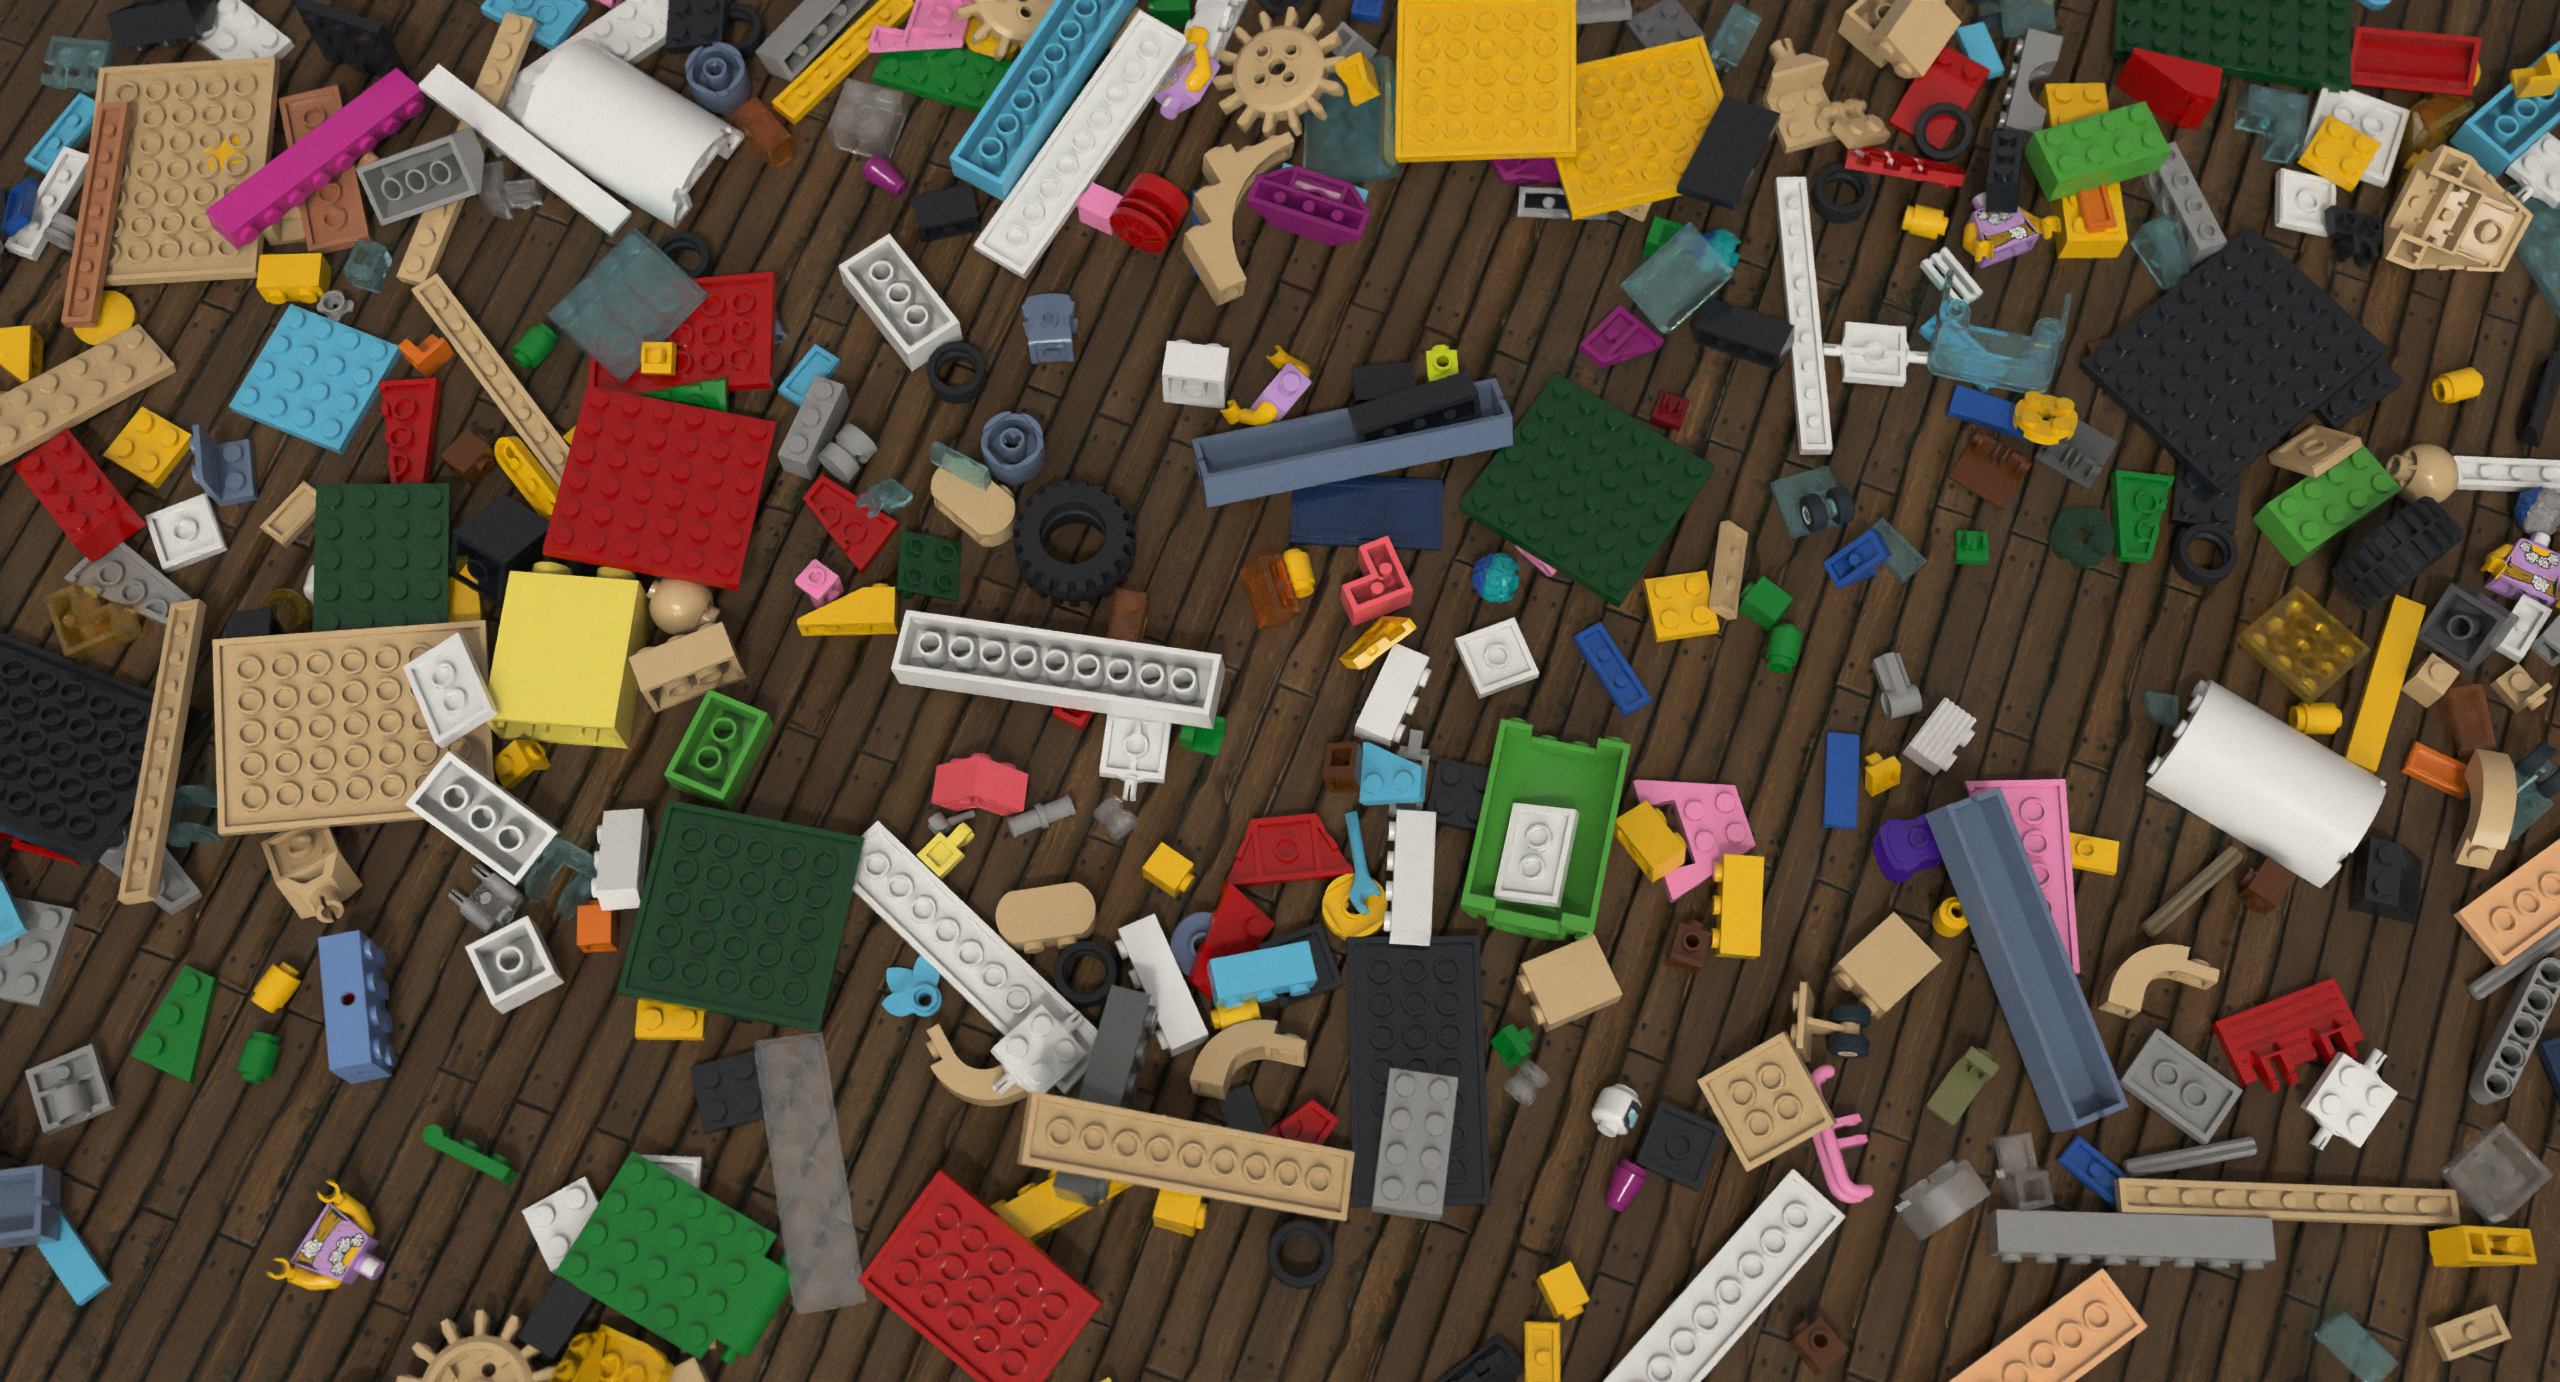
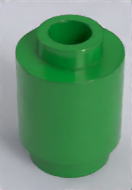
M538 323L535 327L531 326L512 347V351L515 353L513 359L525 369L529 367L536 369L556 347L557 335L542 323Z
M1781 623L1779 626L1771 629L1765 655L1767 660L1766 666L1770 670L1790 673L1793 666L1797 665L1803 634L1798 631L1795 625Z
M252 1032L251 1038L245 1041L236 1069L237 1072L242 1074L241 1080L262 1084L263 1079H271L281 1049L278 1046L279 1037L262 1032Z

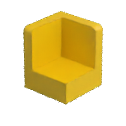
M1361 51L1334 64L1337 75L1347 85L1350 101L1354 106H1358L1380 95L1374 66Z
M2557 53L2545 54L2533 68L2514 69L2511 71L2509 76L2516 98L2552 95L2560 85V61Z

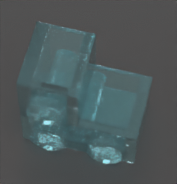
M2249 84L2237 103L2234 128L2264 134L2261 159L2291 165L2304 147L2309 95Z

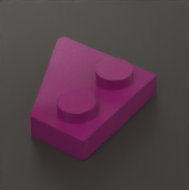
M1553 158L1488 160L1501 184H1561Z
M1619 304L1580 343L1578 350L1602 369L1658 350L1663 346L1664 340Z

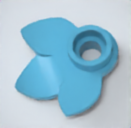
M921 955L916 960L913 971L901 967H891L886 970L887 984L892 994L884 999L882 1006L890 1014L904 1017L915 1013L921 1017H929L940 1009L942 995L937 988L940 973ZM923 996H930L932 998L931 1003L927 1006L920 1005V999Z

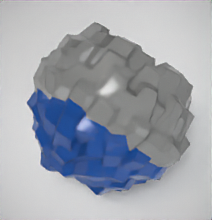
M2538 487L2521 492L2519 494L2520 497L2517 499L2518 503L2513 509L2519 528L2529 535L2533 532H2542L2547 535L2555 533L2556 527L2560 525V495L2556 492V489Z

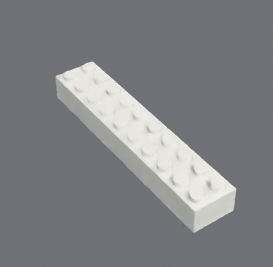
M906 610L891 670L900 684L1213 729L1225 674V666L1221 654Z

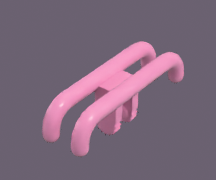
M1823 1065L1810 1073L1821 1094V1084L1835 1074V1069L1832 1065ZM1858 1113L1836 1118L1837 1124L1812 1137L1826 1184L1831 1194L1845 1203H1859L1864 1198H1868L1873 1194L1871 1185H1857L1850 1180L1840 1151L1868 1143L1866 1134H1857L1837 1139L1834 1130L1855 1126L1862 1120Z

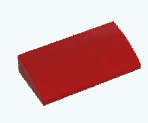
M2356 26L2351 51V86L2471 97L2482 38Z

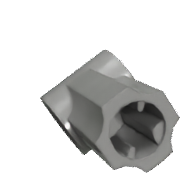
M1886 653L1874 659L1871 664L1882 691L1880 700L1885 716L1888 719H1893L1920 712L1922 710L1920 692L1915 684L1910 683L1900 653Z

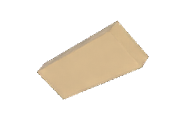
M1730 520L1720 522L1709 609L1726 620L1737 619L1748 532Z

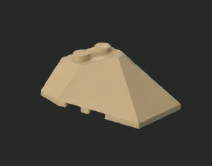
M2441 144L2413 167L2384 223L2383 258L2416 270L2423 268L2504 272L2533 215L2511 193L2503 189L2490 173H2487L2477 164V161L2471 155Z

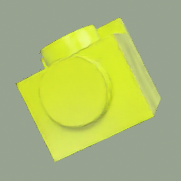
M1436 345L1431 348V351H1426L1424 361L1426 383L1458 373L1457 350H1450L1447 345Z

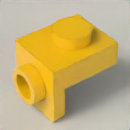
M515 739L494 758L495 773L504 789H513L533 770H546L551 766L545 755L544 748L537 740Z

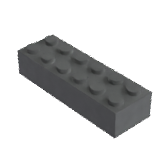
M1111 984L1078 1100L1125 1109L1129 1108L1127 1106L1129 1099L1135 1100L1140 1081L1137 1079L1138 1066L1144 1067L1149 1047H1147L1148 1040H1146L1147 1033H1154L1158 1020V1014H1156L1157 1007L1153 1006L1152 995ZM1057 1171L1053 1189L1057 1198L1098 1208L1100 1199L1104 1201L1107 1199L1111 1181Z

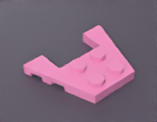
M916 0L905 30L879 25L874 26L868 42L869 52L962 48L972 17L965 20H955L954 13L961 6L972 4L971 0Z
M1634 780L1631 786L1638 805L1646 800L1653 808L1673 804L1693 863L1676 868L1662 877L1670 903L1677 901L1693 888L1695 889L1713 876L1714 862H1719V858L1723 854L1746 855L1755 848L1756 844L1735 785Z

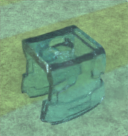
M202 784L180 785V788L175 787L166 843L175 847H189L191 842L205 844L222 841L223 836H220L216 830L199 823H180L182 807H217V792L204 787Z
M558 837L552 839L543 849V860L540 863L537 862L525 878V893L529 900L537 903L538 900H542L551 886V881L564 864L578 871L579 874L562 891V895L557 903L559 915L569 921L576 914L577 906L583 904V899H588L592 895L591 880L597 877V871L594 866L595 858L592 854Z

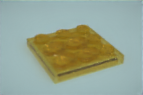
M2298 585L2236 639L2241 646L2308 706H2311L2371 651L2368 646Z

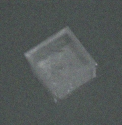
M847 78L827 127L832 147L869 157L877 154L879 157L884 156L889 161L908 113L904 92Z
M2503 1122L2480 1132L2439 1171L2446 1181L2489 1225L2508 1219L2553 1176L2549 1169Z
M1952 1159L1927 1176L1931 1183H1928L1924 1178L1900 1194L1903 1202L1895 1206V1208L1920 1242L1942 1229L1992 1193L1967 1159L1957 1165Z

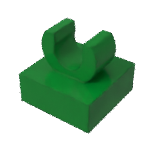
M1956 530L1954 533V564L1986 566L1989 562L1988 532Z
M1512 1023L1503 1028L1490 1043L1510 1070L1532 1051L1528 1045L1536 1037L1529 1027L1518 1032Z

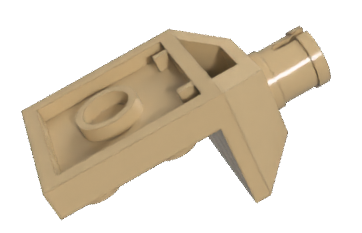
M1784 38V47L1781 39L1775 41L1769 47V52L1773 56L1775 66L1762 100L1766 109L1781 113L1780 121L1775 131L1784 153L1840 140L1831 131L1834 123L1829 118H1824L1821 115L1822 108L1830 103L1822 86L1829 66L1828 60L1807 53L1796 55L1793 43L1789 38Z
M332 827L281 831L261 842L275 884L301 919L316 916L321 922H334L331 911L334 910L337 919L341 918L344 913L342 902L363 886L358 876L343 857Z

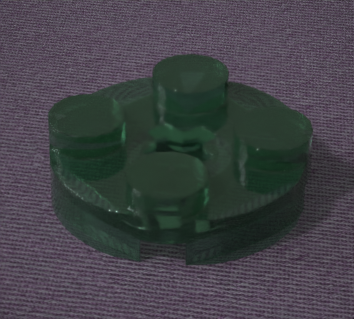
M2078 506L2063 511L2057 517L2049 533V543L2053 553L2061 561L2064 558L2067 562L2072 563V567L2089 569L2100 565L2112 552L2115 546V533L2110 521L2105 517V513L2100 508ZM2079 531L2084 532L2089 537L2087 544H2083L2081 539L2076 540L2075 536Z

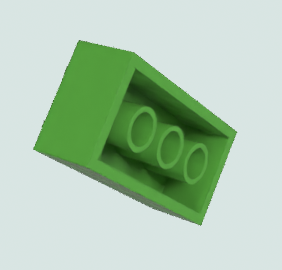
M2146 101L2034 132L2024 153L2048 202L2075 195L2082 189L2088 191L2098 188L2103 183H2106L2107 186L2159 171L2171 150Z
M2363 444L2362 448L2317 478L2308 476L2268 502L2252 519L2292 567H2295L2377 512L2402 490Z

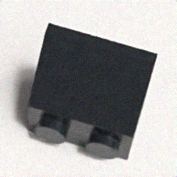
M2370 837L2355 848L2349 909L2416 924L2423 861L2404 844Z

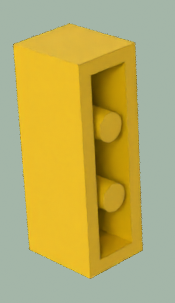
M1723 854L1719 858V862H1714L1713 882H1718L1717 895L1712 896L1711 913L1716 915V928H1711L1710 948H1715L1716 957L1756 959L1760 957L1764 857Z

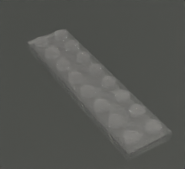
M823 1032L755 1041L753 1044L794 1313L799 1315L863 1304L866 1302L864 1285L858 1281L862 1276Z

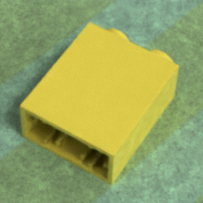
M537 562L533 565L532 572L510 571L488 684V691L499 714L486 721V723L499 739L537 740L538 742L628 749L639 688L628 657L636 655L637 651L645 648L651 616L649 611L650 599L646 597L647 594L640 581L636 580V575L631 571L610 567L597 569L596 577L573 576V572L569 567L554 562Z

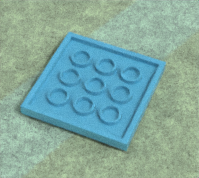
M290 304L231 401L229 408L237 414L343 455L380 392L378 382L387 380L402 353L397 347L398 345Z

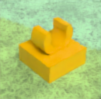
M642 342L641 373L645 375H675L677 344L673 342Z
M1875 752L1865 757L1866 762L1869 764L1864 767L1866 771L1865 789L1872 797L1900 784L1901 764L1895 756L1883 760L1880 754Z

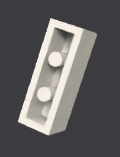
M1397 643L1392 646L1357 720L1354 736L1390 751L1394 741L1400 743L1407 726L1402 724L1406 714L1412 715L1419 701V697H1416L1415 694L1419 686L1425 688L1432 672V670L1428 669L1430 657Z
M644 808L604 811L603 823L597 826V840L600 845V851H595L594 866L597 871V877L591 880V892L593 898H598L602 911L639 908L645 886L650 833Z

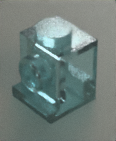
M357 240L342 271L352 286L380 294L382 291L381 284L393 259L384 245L375 241L367 243Z

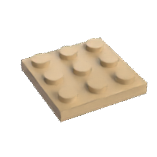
M1787 1031L1776 1035L1697 1080L1746 1172L1759 1167L1837 1124L1834 1115Z

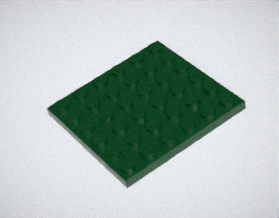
M1556 372L1513 430V445L1499 449L1460 502L1458 510L1619 608L1709 479L1715 466Z
M667 800L617 994L624 997L820 1033L865 844V837Z

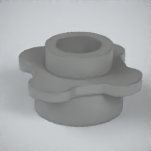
M338 289L326 292L317 304V310L320 313H325L328 319L340 322L347 312H352L355 308L354 302L347 300L343 296V292Z

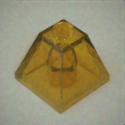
M2438 95L2429 101L2422 99L2410 109L2412 114L2408 118L2402 136L2399 159L2404 163L2408 161L2414 152L2420 154L2424 149L2427 150L2449 138L2475 106L2474 103L2470 100Z

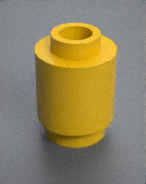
M1918 204L1915 207L1908 205L1901 229L1908 230V234L1937 240L1938 234H1945L1949 218L1943 216L1944 210Z
M2467 367L2439 375L2437 379L2433 380L2431 390L2437 402L2451 404L2479 396L2484 382L2479 372L2472 367Z
M1291 549L1284 552L1283 557L1278 560L1285 591L1289 592L1291 598L1309 596L1314 592L1313 586L1316 583L1309 554L1301 552L1300 549Z
M2333 702L2299 703L2298 706H2292L2289 710V725L2305 735L2334 734L2342 724L2341 710L2337 709Z
M1958 897L1946 899L1932 915L1933 927L1942 936L1955 937L1969 925Z
M282 962L280 966L273 963L253 989L255 994L251 1000L274 1014L278 1008L282 1009L302 983L297 978L300 972L285 962Z
M1256 999L1244 1000V1005L1237 1008L1225 1009L1224 1005L1215 1006L1216 1009L1210 1010L1214 1030L1221 1029L1223 1031L1241 1022L1261 1020Z

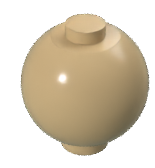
M2419 444L2412 446L2400 455H2393L2388 460L2385 469L2402 488L2397 495L2409 504L2424 496L2434 498L2437 503H2440L2447 499L2459 484V471L2455 459L2447 450L2437 445Z
M663 577L661 582L657 580L653 582L646 597L651 599L649 611L653 621L660 629L672 635H688L698 631L701 626L707 623H715L721 611L713 606V594L708 585Z

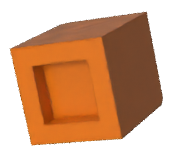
M434 334L429 335L417 347L407 338L397 346L404 358L426 378H429L455 355L448 342L443 337L438 339Z

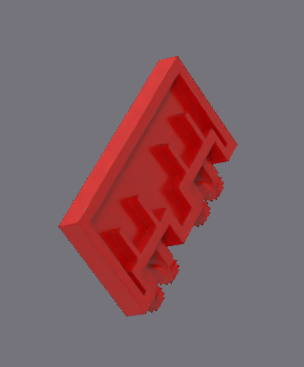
M2335 978L2211 1024L2240 1086L2242 1087L2259 1080L2252 1067L2254 1066L2261 1081L2270 1093L2280 1089L2279 1081L2269 1062L2270 1059L2273 1058L2284 1082L2290 1086L2299 1082L2295 1066L2318 1057L2312 1043H2314L2321 1059L2324 1061L2323 1063L2328 1067L2336 1055L2329 1037H2333L2340 1052L2345 1053L2355 1061L2359 1059L2355 1044L2365 1040Z

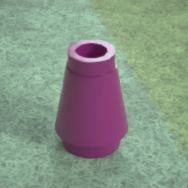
M872 155L862 169V174L866 176V181L897 197L903 193L908 185V182L904 180L884 156Z
M1622 1159L1619 1166L1615 1165L1604 1204L1623 1213L1625 1207L1628 1206L1645 1184L1646 1180H1644L1647 1171Z

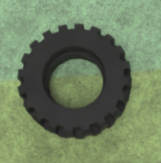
M1070 480L1060 481L1061 486L1053 488L1052 484L1043 487V494L1039 496L1037 493H1034L1028 499L1029 507L1022 506L1018 512L1019 521L1014 522L1013 547L1019 572L1023 574V579L1029 588L1035 587V592L1038 596L1045 599L1049 595L1051 596L1052 603L1060 606L1063 601H1068L1070 607H1080L1079 602L1088 601V604L1092 605L1098 603L1097 597L1101 595L1107 599L1114 594L1113 586L1122 587L1127 580L1126 573H1130L1134 565L1133 556L1136 553L1135 535L1128 509L1120 504V498L1114 493L1106 495V487L1095 484L1093 488L1089 487L1088 481L1078 480V484H1070ZM1068 524H1086L1095 528L1104 536V545L1098 554L1082 563H1063L1055 560L1045 551V543L1049 536L1058 528Z
M2428 496L2421 497L2387 521L2344 556L2332 568V578L2360 609L2371 611L2414 580L2464 538L2463 529L2434 498Z

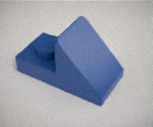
M1870 529L1824 561L1823 564L1837 589H1843L1876 575L1879 572L1877 566L1893 555L1878 529Z

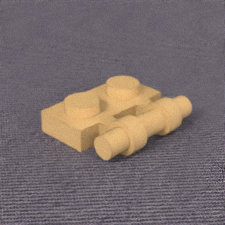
M1854 98L1848 99L1844 103L1840 101L1831 102L1821 110V115L1824 118H1829L1834 123L1831 131L1849 150L1883 144L1891 136V133L1884 127V123L1879 117L1863 113L1867 109V104L1863 100L1859 101Z

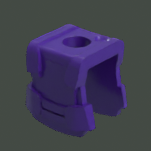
M1925 814L1913 820H1884L1885 824L1880 829H1877V836L1872 839L1875 858L1880 870L1888 881L1892 880L1896 885L1913 877L1912 873L1920 869L1930 870L1944 863Z

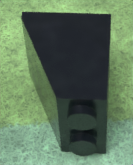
M503 494L453 532L450 576L478 592L480 597L502 609L509 572H532L533 565L544 559L543 545L550 521ZM466 564L471 576L478 580V585L459 574Z

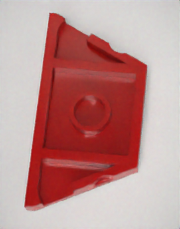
M1310 813L1251 819L1244 840L1236 855L1231 873L1226 881L1231 882L1236 888L1333 879L1349 873L1354 874L1351 864L1347 863L1339 851V846L1333 837L1325 830V825L1318 815Z

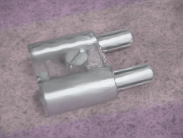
M476 864L475 866L487 877L485 878L475 868H472L471 871L483 882L468 898L457 889L451 890L464 901L463 903L450 892L448 897L460 907L459 912L487 936L501 929L505 923L508 924L514 918L513 915L524 903L525 896L498 873H490L481 864Z

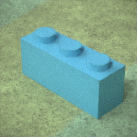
M1309 941L1210 959L1206 967L1214 1005H1224L1225 1009L1240 1007L1244 1005V1000L1257 998V1002L1261 1003L1277 998V994L1290 992V996L1303 995L1310 992V988L1317 981Z

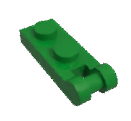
M429 1125L423 1131V1140L428 1145L510 1186L513 1185L518 1176L517 1172L509 1168L512 1161L496 1153H493L491 1158H488L479 1153L482 1149L481 1146L463 1138L461 1143L453 1141L451 1133L439 1125Z

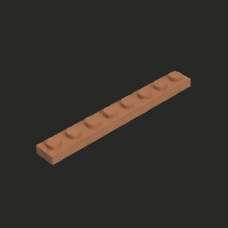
M128 102L98 103L61 317V323L66 328L97 327L133 112V108Z

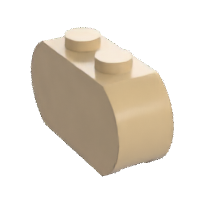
M962 459L949 461L940 466L932 477L931 491L936 508L981 546L994 547L1008 541L1013 536L1014 522L1018 521L1013 493L1002 484L1000 486L996 485L991 480V475L982 466L978 465L975 467L968 460Z
M1077 882L1009 891L999 901L995 915L1001 938L1012 949L1016 951L1024 950L1026 954L1040 953L1044 951V947L1056 945L1059 949H1065L1073 943L1085 941L1091 936L1097 924L1094 898L1086 887Z

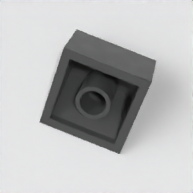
M2464 582L2451 583L2420 628L2417 638L2471 672L2503 642L2519 619V616Z

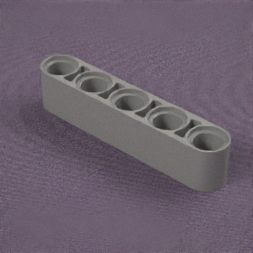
M2545 958L2531 965L2523 972L2470 1080L2469 1093L2477 1103L2489 1105L2508 1097L2513 1092L2560 995V960ZM2541 970L2547 974L2549 981L2543 978ZM2528 998L2534 1002L2535 1009L2528 1003ZM2514 1025L2520 1028L2522 1037L2516 1033ZM2501 1053L2506 1055L2509 1062L2508 1065L2503 1062ZM2487 1080L2493 1084L2495 1093L2489 1090Z

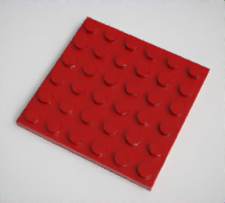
M587 386L543 545V555L739 591L776 432V422Z

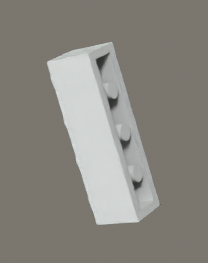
M1397 809L1396 821H1389L1388 841H1394V851H1388L1387 871H1393L1392 881H1386L1385 901H1391V911L1384 912L1383 931H1390L1389 944L1429 946L1436 812Z
M1155 913L1119 928L1118 935L1120 940L1115 941L1122 960L1128 958L1133 968L1128 971L1135 990L1142 988L1143 993L1152 995L1153 1006L1157 1007V1025L1160 1030L1155 1031V1035L1161 1049L1165 1050L1168 1048L1173 1057L1209 1041L1208 1031Z

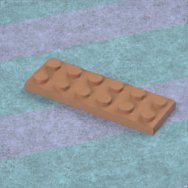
M338 84L278 98L287 147H291L344 107L342 91ZM356 160L349 169L338 173L330 179L324 188L317 189L300 205L309 253L327 254L373 242L360 178L355 169L357 165Z

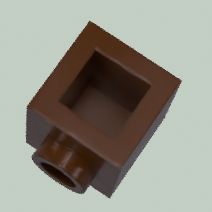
M467 429L440 456L450 471L471 486L482 475L488 474L496 461L495 454L491 449L493 447L492 442L481 433L475 436Z
M2267 857L2256 865L2254 869L2250 867L2239 881V884L2243 887L2237 894V897L2243 900L2250 910L2266 915L2278 906L2296 878V875Z
M1820 1316L1813 1321H1810L1807 1317L1791 1330L1795 1336L1788 1342L1816 1376L1827 1370L1849 1350Z

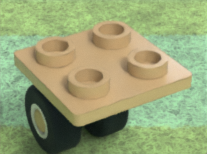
M1800 981V991H1794L1793 1011H1797L1798 1024H1792L1791 1040L1803 1062L1811 1063L1812 1034L1831 1035L1828 1038V1052L1834 1056L1843 1058H1863L1868 1056L1869 1040L1864 1036H1860V1029L1870 1025V1009L1855 1004H1837L1830 1008V1022L1813 1018V993L1808 982Z

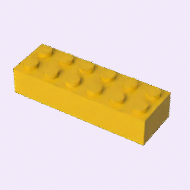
M2105 83L2045 84L2037 100V103L2047 110L2042 130L2109 111ZM2120 182L2107 185L2117 226L2116 228L2106 229L2104 232L2087 234L2088 232L2085 230L2082 217L2079 216L2078 202L2075 195L2050 202L2052 216L2059 217L2061 221V232L2054 231L2058 258H2117L2128 241Z

